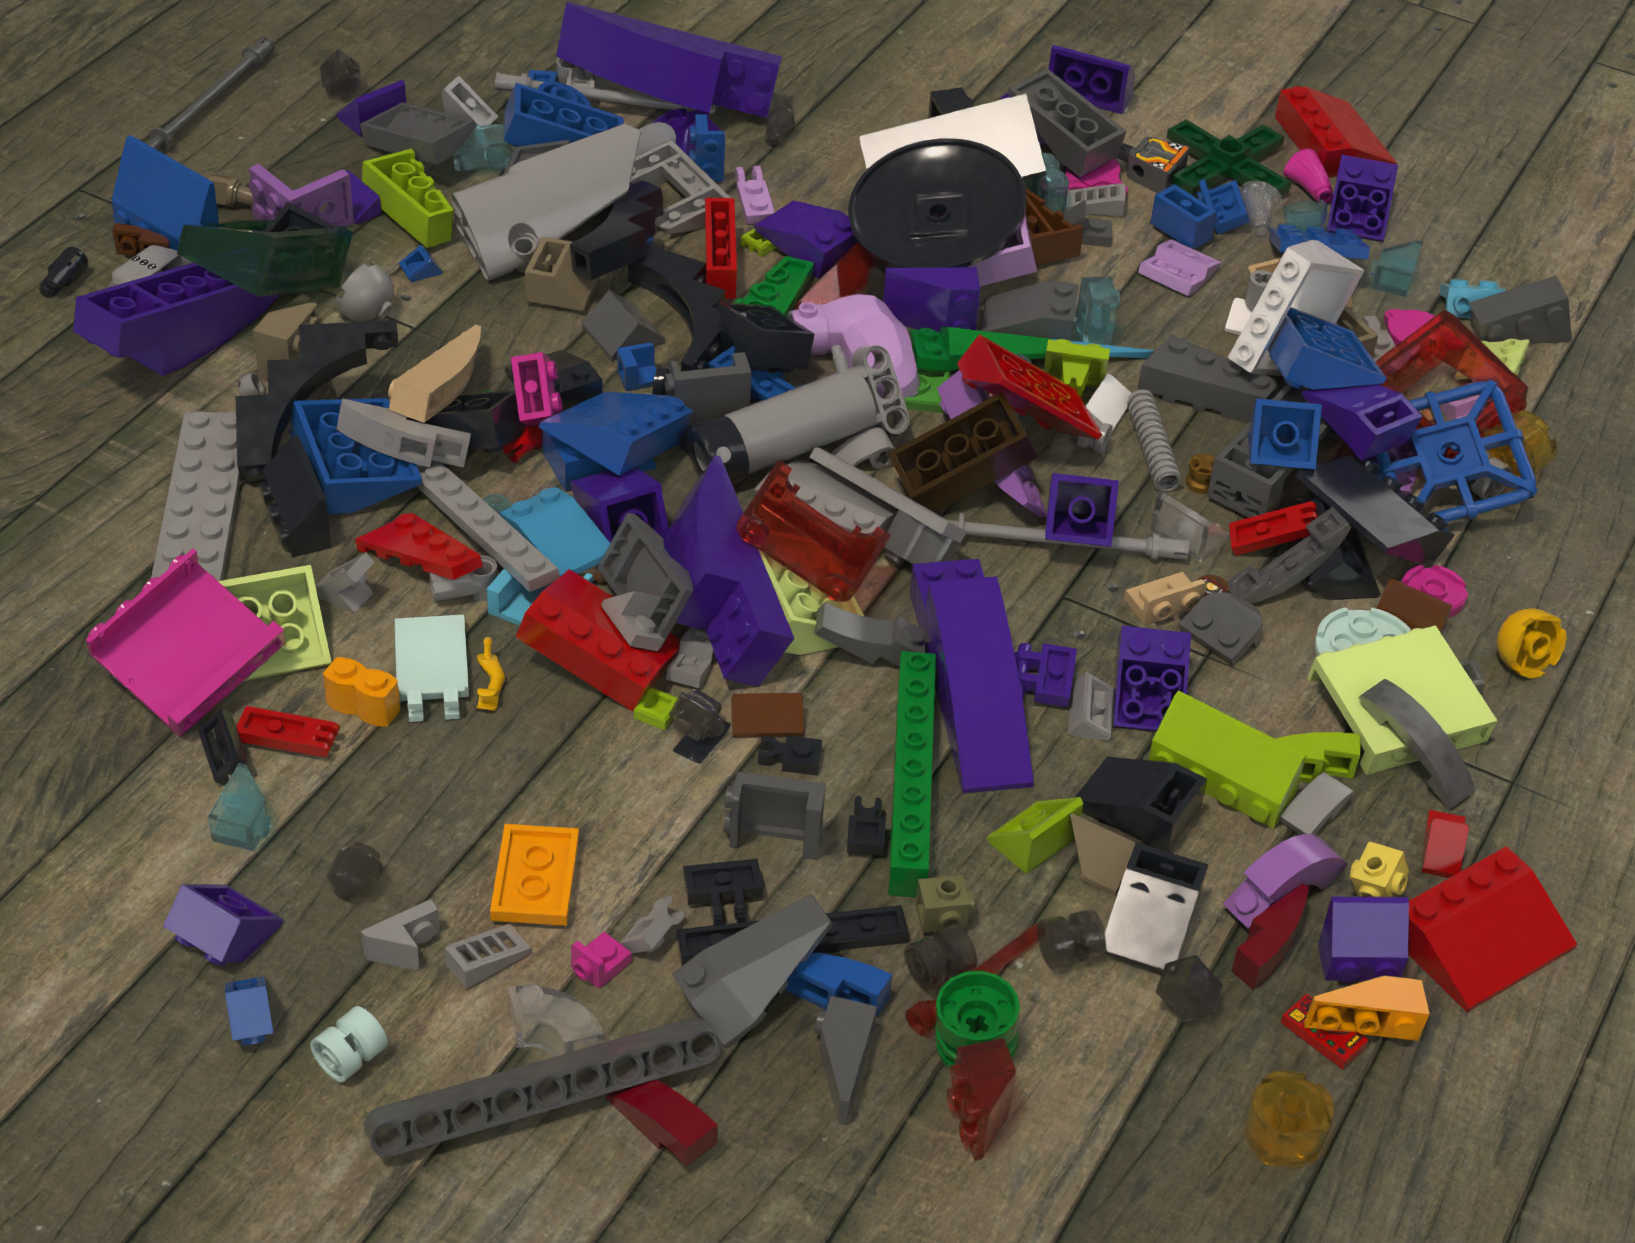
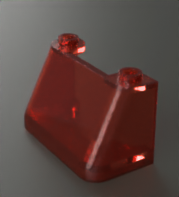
M778 460L736 524L737 532L743 541L752 544L822 591L829 599L836 602L849 601L860 588L891 535L878 526L871 533H861L862 528L858 525L849 533L795 496L800 486L794 484L792 487L790 484L789 475L793 469Z

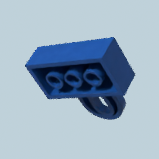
M544 82L539 85L538 89L515 83L505 108L504 141L514 147L570 140V143L622 125L624 121L621 116L591 107L589 100L580 91L569 85L559 82Z

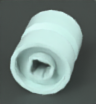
M354 1006L337 1020L336 1028L328 1027L311 1041L310 1047L320 1067L334 1080L345 1082L361 1069L362 1060L370 1061L382 1052L388 1045V1039L380 1023L371 1013L360 1006Z

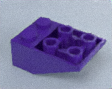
M1342 155L1326 232L1336 233V229H1350L1359 238L1383 242L1398 165Z
M1378 384L1316 390L1307 389L1302 393L1309 403L1322 404L1321 416L1362 461L1408 442L1422 418V415L1403 394Z
M1131 626L1121 627L1117 640L1113 727L1157 732L1178 690L1187 694L1191 633Z

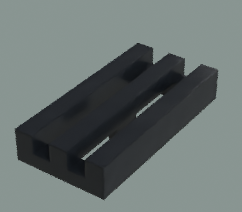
M220 708L198 730L214 781L225 786L229 782L227 775L235 776L239 772L237 765L244 767L248 760L231 712ZM219 751H221V754H222V757H223V760H224V763H225V764H223V761H222V758H221V755H220V752H219Z

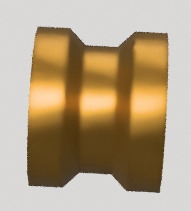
M1197 454L1190 459L1189 472L1186 477V485L1190 490L1200 494H1208L1215 460L1214 456Z

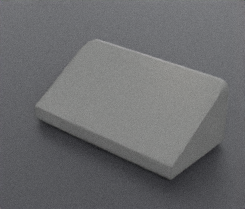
M1085 672L1072 684L1069 702L1068 735L1106 741L1111 739L1114 687L1088 672Z

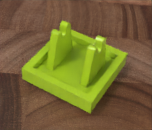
M1066 339L1048 340L1044 371L1075 388L1080 397H1082L1086 385L1099 387L1106 377L1110 349L1103 348L1098 344H1075Z

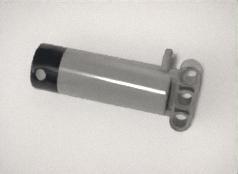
M880 345L861 346L853 353V367L849 368L841 346H833L831 348L832 358L837 373L692 427L688 430L686 440L690 459L696 473L700 477L714 455H718L721 457L729 479L732 482L871 427H880L884 429L886 434L903 433L909 426L910 418L887 349ZM870 352L874 355L875 362L872 367H870L867 362V357ZM880 382L884 386L882 397L877 393V387ZM890 412L894 416L892 427H889L887 424V416Z

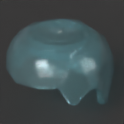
M1300 200L1291 203L1288 207H1284L1285 223L1295 225V229L1307 231V226L1322 227L1327 219V204L1323 200H1319L1318 203Z

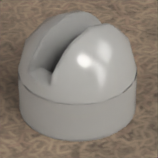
M255 372L243 376L238 382L240 396L265 394L264 384Z

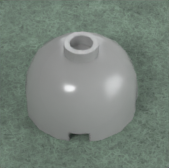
M370 261L371 267L363 264L355 270L341 287L346 291L342 299L336 296L334 301V307L354 322L373 321L378 317L383 319L393 308L391 303L394 296L393 282L389 275L374 261Z

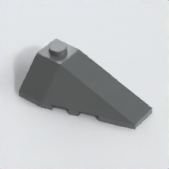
M811 894L706 948L672 975L691 1005L720 1037L722 1044L728 1048L761 1022L767 1014L764 1009L777 992L782 994L789 984L786 981L799 963L806 962L833 926V923Z

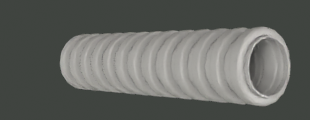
M1137 390L1129 395L1127 406L1153 484L1159 491H1172L1181 484L1182 476L1163 426L1157 404L1154 400L1155 398L1148 390Z

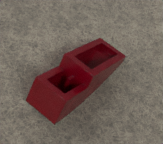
M1304 883L1252 919L1247 941L1237 948L1231 972L1253 991L1272 975L1282 963L1294 942L1309 889Z
M656 1079L606 1094V1099L659 1150L665 1146L686 1167L717 1144L718 1124L683 1095Z

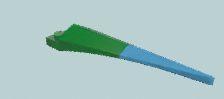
M941 327L940 332L930 328L910 329L909 332L916 367L939 371L959 369L958 361L979 334L1024 360L1046 358L1048 340H1058L952 327ZM1071 341L1072 343L1082 344V345L1094 344V343H1085V342ZM1098 344L1103 348L1110 349L1109 357L1149 358L1154 350Z

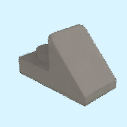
M459 75L441 91L445 113L475 120L476 127L473 131L478 136L498 118L494 111Z
M365 552L329 571L316 585L318 598L350 612L358 611L373 594L372 589L366 584L365 580L368 578L367 570L375 562Z
M633 591L603 600L601 607L630 646L654 651L659 650L664 639L656 630V625L650 618L661 600L660 596Z
M431 899L361 930L365 958L369 961L407 969H420L418 947L416 944L425 943L432 937L440 934L438 909Z

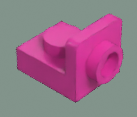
M605 932L587 946L579 941L571 945V966L574 973L580 979L588 980L598 989L632 962V952Z

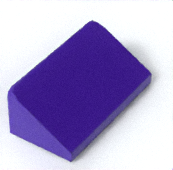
M347 170L346 172L350 175L354 222L360 224L380 215L381 201L379 195L352 172Z

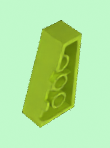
M412 148L363 161L362 182L379 195L381 209L426 248L451 241L453 209L442 192L435 189L434 180L431 176H426L424 166L421 161H416L415 152Z

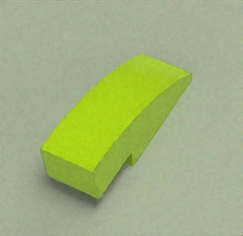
M1312 732L1275 738L1306 754L1299 782L1311 783L1323 772L1330 776L1354 779L1360 758V734Z

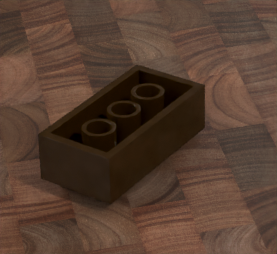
M1003 391L888 453L911 500L934 513L1038 458Z

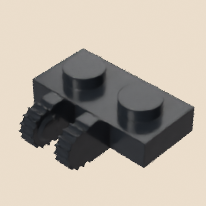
M758 858L683 866V879L688 905L710 903L713 925H722L724 914L720 901L733 900L734 918L737 923L746 922L744 899L763 897V883Z

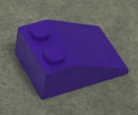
M794 200L757 223L754 227V230L789 257L813 262V275L818 279L855 255L859 246L852 233L849 217L842 211Z
M976 267L886 268L883 302L895 318L904 326L916 330L930 328L936 332H940L941 327L976 330L980 299V284Z

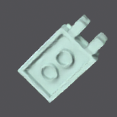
M464 614L395 619L396 679L398 680L400 701H408L409 722L424 721L423 700L444 699L445 720L460 719L458 698L469 697Z

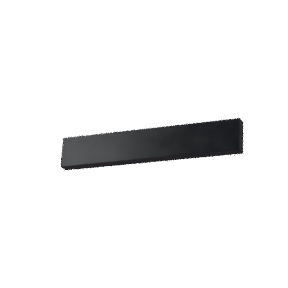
M902 905L826 913L833 926L813 953L908 943L909 933ZM758 921L676 929L681 967L706 948Z

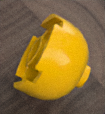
M1536 608L1518 610L1511 614L1502 624L1497 636L1496 645L1501 660L1512 671L1530 679L1546 674L1540 670L1545 669L1549 664L1555 666L1565 649L1567 633L1566 630L1561 628V619Z

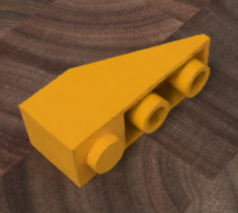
M1381 976L1314 996L1304 1021V1028L1352 1031L1363 1035L1418 1041L1429 1017L1422 980Z

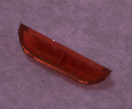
M857 242L794 306L799 309L800 304L804 302L823 305L842 297L858 294L873 277L874 264L872 257Z

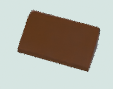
M1390 578L1376 609L1396 616L1411 630L1415 628L1424 629L1436 625L1442 634L1452 605Z
M733 694L731 697L732 737L804 736L802 694Z

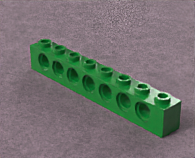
M901 651L888 896L916 898L918 879L928 878L936 654Z

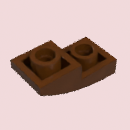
M116 223L112 230L116 254L136 256L151 245L171 249L169 239L141 227Z

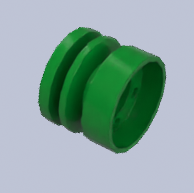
M970 971L950 978L941 987L936 999V1049L943 1064L956 1074L969 1078H987L1004 1071L1014 1061L1018 1049L1020 1006L1018 995L1011 984L996 974L985 971Z

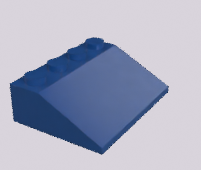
M131 135L128 136L125 141L112 196L115 224H127L156 232L170 240L171 249L185 252L199 260L224 254L214 182Z
M1290 307L1267 349L1270 354L1269 357L1277 365V370L1284 376V381L1298 389H1301L1302 386L1316 390L1384 384L1387 379L1353 331L1293 307Z
M603 392L541 421L539 428L620 476L678 445L679 438L685 434L693 410L686 407L682 400L673 396Z
M388 398L347 399L389 408L390 405ZM342 399L293 401L288 432L290 437L299 435L326 498L327 514L353 513L421 485L422 478L416 464L371 449L337 430Z

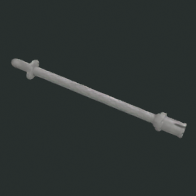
M497 72L495 90L512 92L515 83L538 89L539 85L544 82L534 81L528 77V74L522 73V76ZM569 85L580 91L587 99L669 110L685 108L687 112L696 110L654 96ZM714 105L712 106L709 115H712L716 112V107Z
M959 513L958 521L948 520L965 530V535L1144 552L1147 556H1150L1151 560H1157L1158 557L1187 560V554L1189 553V539L1160 538V534H1152V537L1149 536L1147 539L1113 536L1112 547L1045 540V529L965 522L964 513Z

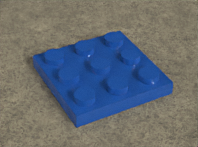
M1278 224V228H1270L1269 240L1279 252H1285L1287 247L1316 240L1343 257L1369 258L1370 247L1357 234H1353V230L1336 229V233H1329L1324 231L1325 228L1317 226H1307V231L1295 229L1296 226L1291 224Z

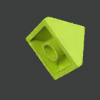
M1081 797L1037 801L986 838L989 844L1027 874L1075 839L1071 813L1081 816L1083 801Z

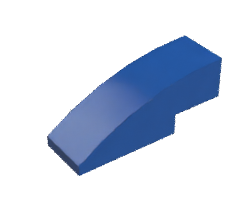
M812 952L806 962L799 963L786 981L789 984L785 990L824 1010H827L831 996L877 1006V1017L890 999L893 974L848 958Z

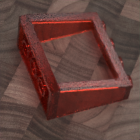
M1446 309L1375 361L1387 378L1384 384L1378 385L1401 394L1444 362L1475 383L1488 382L1489 380L1497 382L1498 387L1505 395L1513 417H1519L1527 407L1528 386L1455 315ZM1493 400L1487 403L1476 421L1481 438L1498 433L1503 429ZM1422 415L1415 430L1429 427L1433 424ZM1447 448L1443 456L1453 459L1456 458L1459 452H1453L1451 448Z

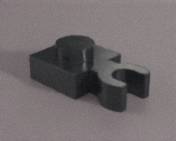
M787 735L786 743H782L774 737H761L760 750L764 751L758 752V764L772 766L776 763H782V771L818 775L822 740Z
M857 796L854 801V815H849L847 853L884 855L886 818L880 817L882 800L881 798H876L875 806L866 808L861 804V796Z

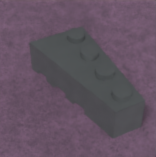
M1171 334L1142 364L1137 390L1144 389L1151 393L1162 395V401L1173 404L1176 399L1192 403L1193 409L1203 412L1212 409L1218 410L1221 417L1249 424L1252 418L1255 399L1272 400L1278 394L1280 382L1265 374H1252L1227 358Z

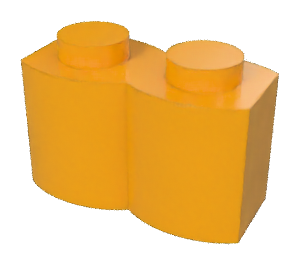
M336 657L323 672L326 703L335 711L343 714L357 715L364 722L379 727H388L401 711L398 680L391 674L377 669H367L360 662L345 657Z

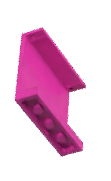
M193 548L186 555L181 554L170 563L168 570L159 578L153 577L142 588V592L132 601H124L117 608L115 615L105 624L99 623L90 631L86 643L91 657L176 735L181 737L285 645L284 629L275 621L267 626L199 565L197 551Z

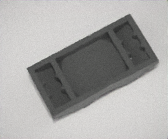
M627 513L597 569L617 596L637 591L661 597L650 619L655 623L656 630L665 641L693 592V584L688 570L672 559L664 549L663 538L635 514Z

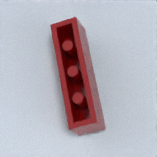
M705 198L706 284L724 289L725 299H736L735 199Z

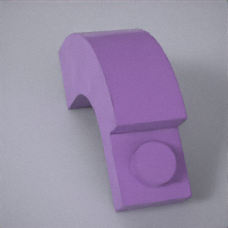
M1301 834L1279 843L1257 859L1244 872L1248 878L1223 905L1250 930L1252 919L1302 883L1305 885H1315L1324 891L1348 863L1317 835Z

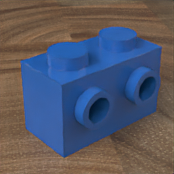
M1174 184L1155 195L1150 223L1194 250L1212 240L1217 211Z

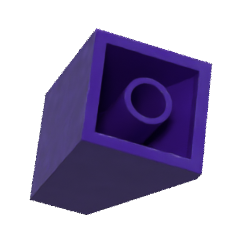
M636 467L620 476L608 470L571 481L574 499L610 543L627 513H632L660 535L665 545L669 528L662 488L659 482Z
M1052 473L1046 511L1045 540L1112 547L1119 480Z

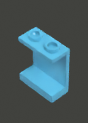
M503 569L487 588L488 613L520 626L525 612L550 584L529 592L507 570ZM586 573L583 578L593 583V575Z

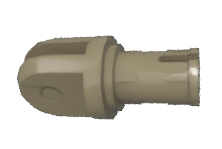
M219 174L207 177V179L214 182L218 205L233 208L234 205L240 203L253 206L252 193L249 187L242 186L239 179Z

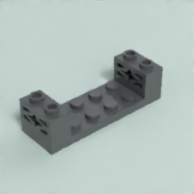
M1287 384L1272 400L1309 403L1302 393L1310 388L1302 386L1301 389ZM1321 416L1318 443L1325 436L1340 442L1342 438ZM1249 423L1215 457L1207 497L1250 518L1276 511L1279 508L1285 478L1295 468L1249 464Z

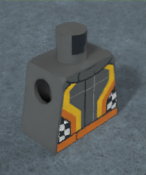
M1149 136L1145 137L1137 147L1123 143L1118 159L1128 162V179L1155 193H1159L1172 186L1173 174L1187 167L1190 147Z

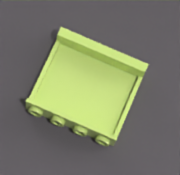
M1436 625L1424 629L1415 628L1408 633L1393 637L1385 636L1378 641L1363 645L1355 644L1348 649L1336 652H1324L1315 657L1307 677L1309 682L1322 680L1353 733L1360 734V744L1365 752L1359 765L1366 775L1419 761L1391 724L1386 721L1380 725L1358 698L1383 679L1396 684L1421 704L1441 726L1457 750L1487 742L1497 723L1496 717Z

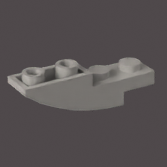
M342 399L337 430L351 439L378 452L410 463L430 467L431 461L464 468L470 433L406 420L407 416L393 412L389 408Z

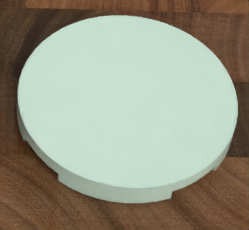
M1347 607L1330 613L1321 621L1315 638V650L1317 656L1324 652L1348 649L1355 644L1363 645L1378 641L1385 636L1393 637L1411 631V629L1396 616L1380 609L1371 607L1370 611L1348 610Z

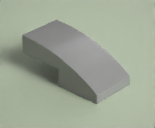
M690 627L680 640L679 653L667 667L666 680L699 688L708 675L716 656L706 630Z
M1323 772L1309 783L1280 815V822L1299 835H1316L1328 818L1331 820L1335 818L1352 797L1354 791Z

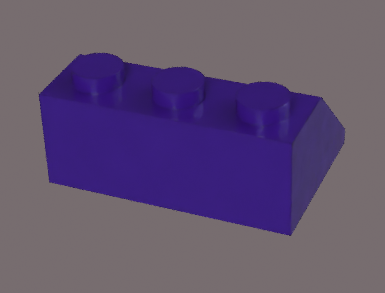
M1056 45L1051 47L1049 70L1095 107L1123 114L1132 99L1135 73L1131 65Z

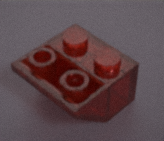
M1004 1038L957 1047L955 1065L950 1066L952 1087L947 1089L948 1105L952 1113L957 1112L961 1142L963 1146L970 1147L974 1161L983 1159L1009 1117L1016 1068Z

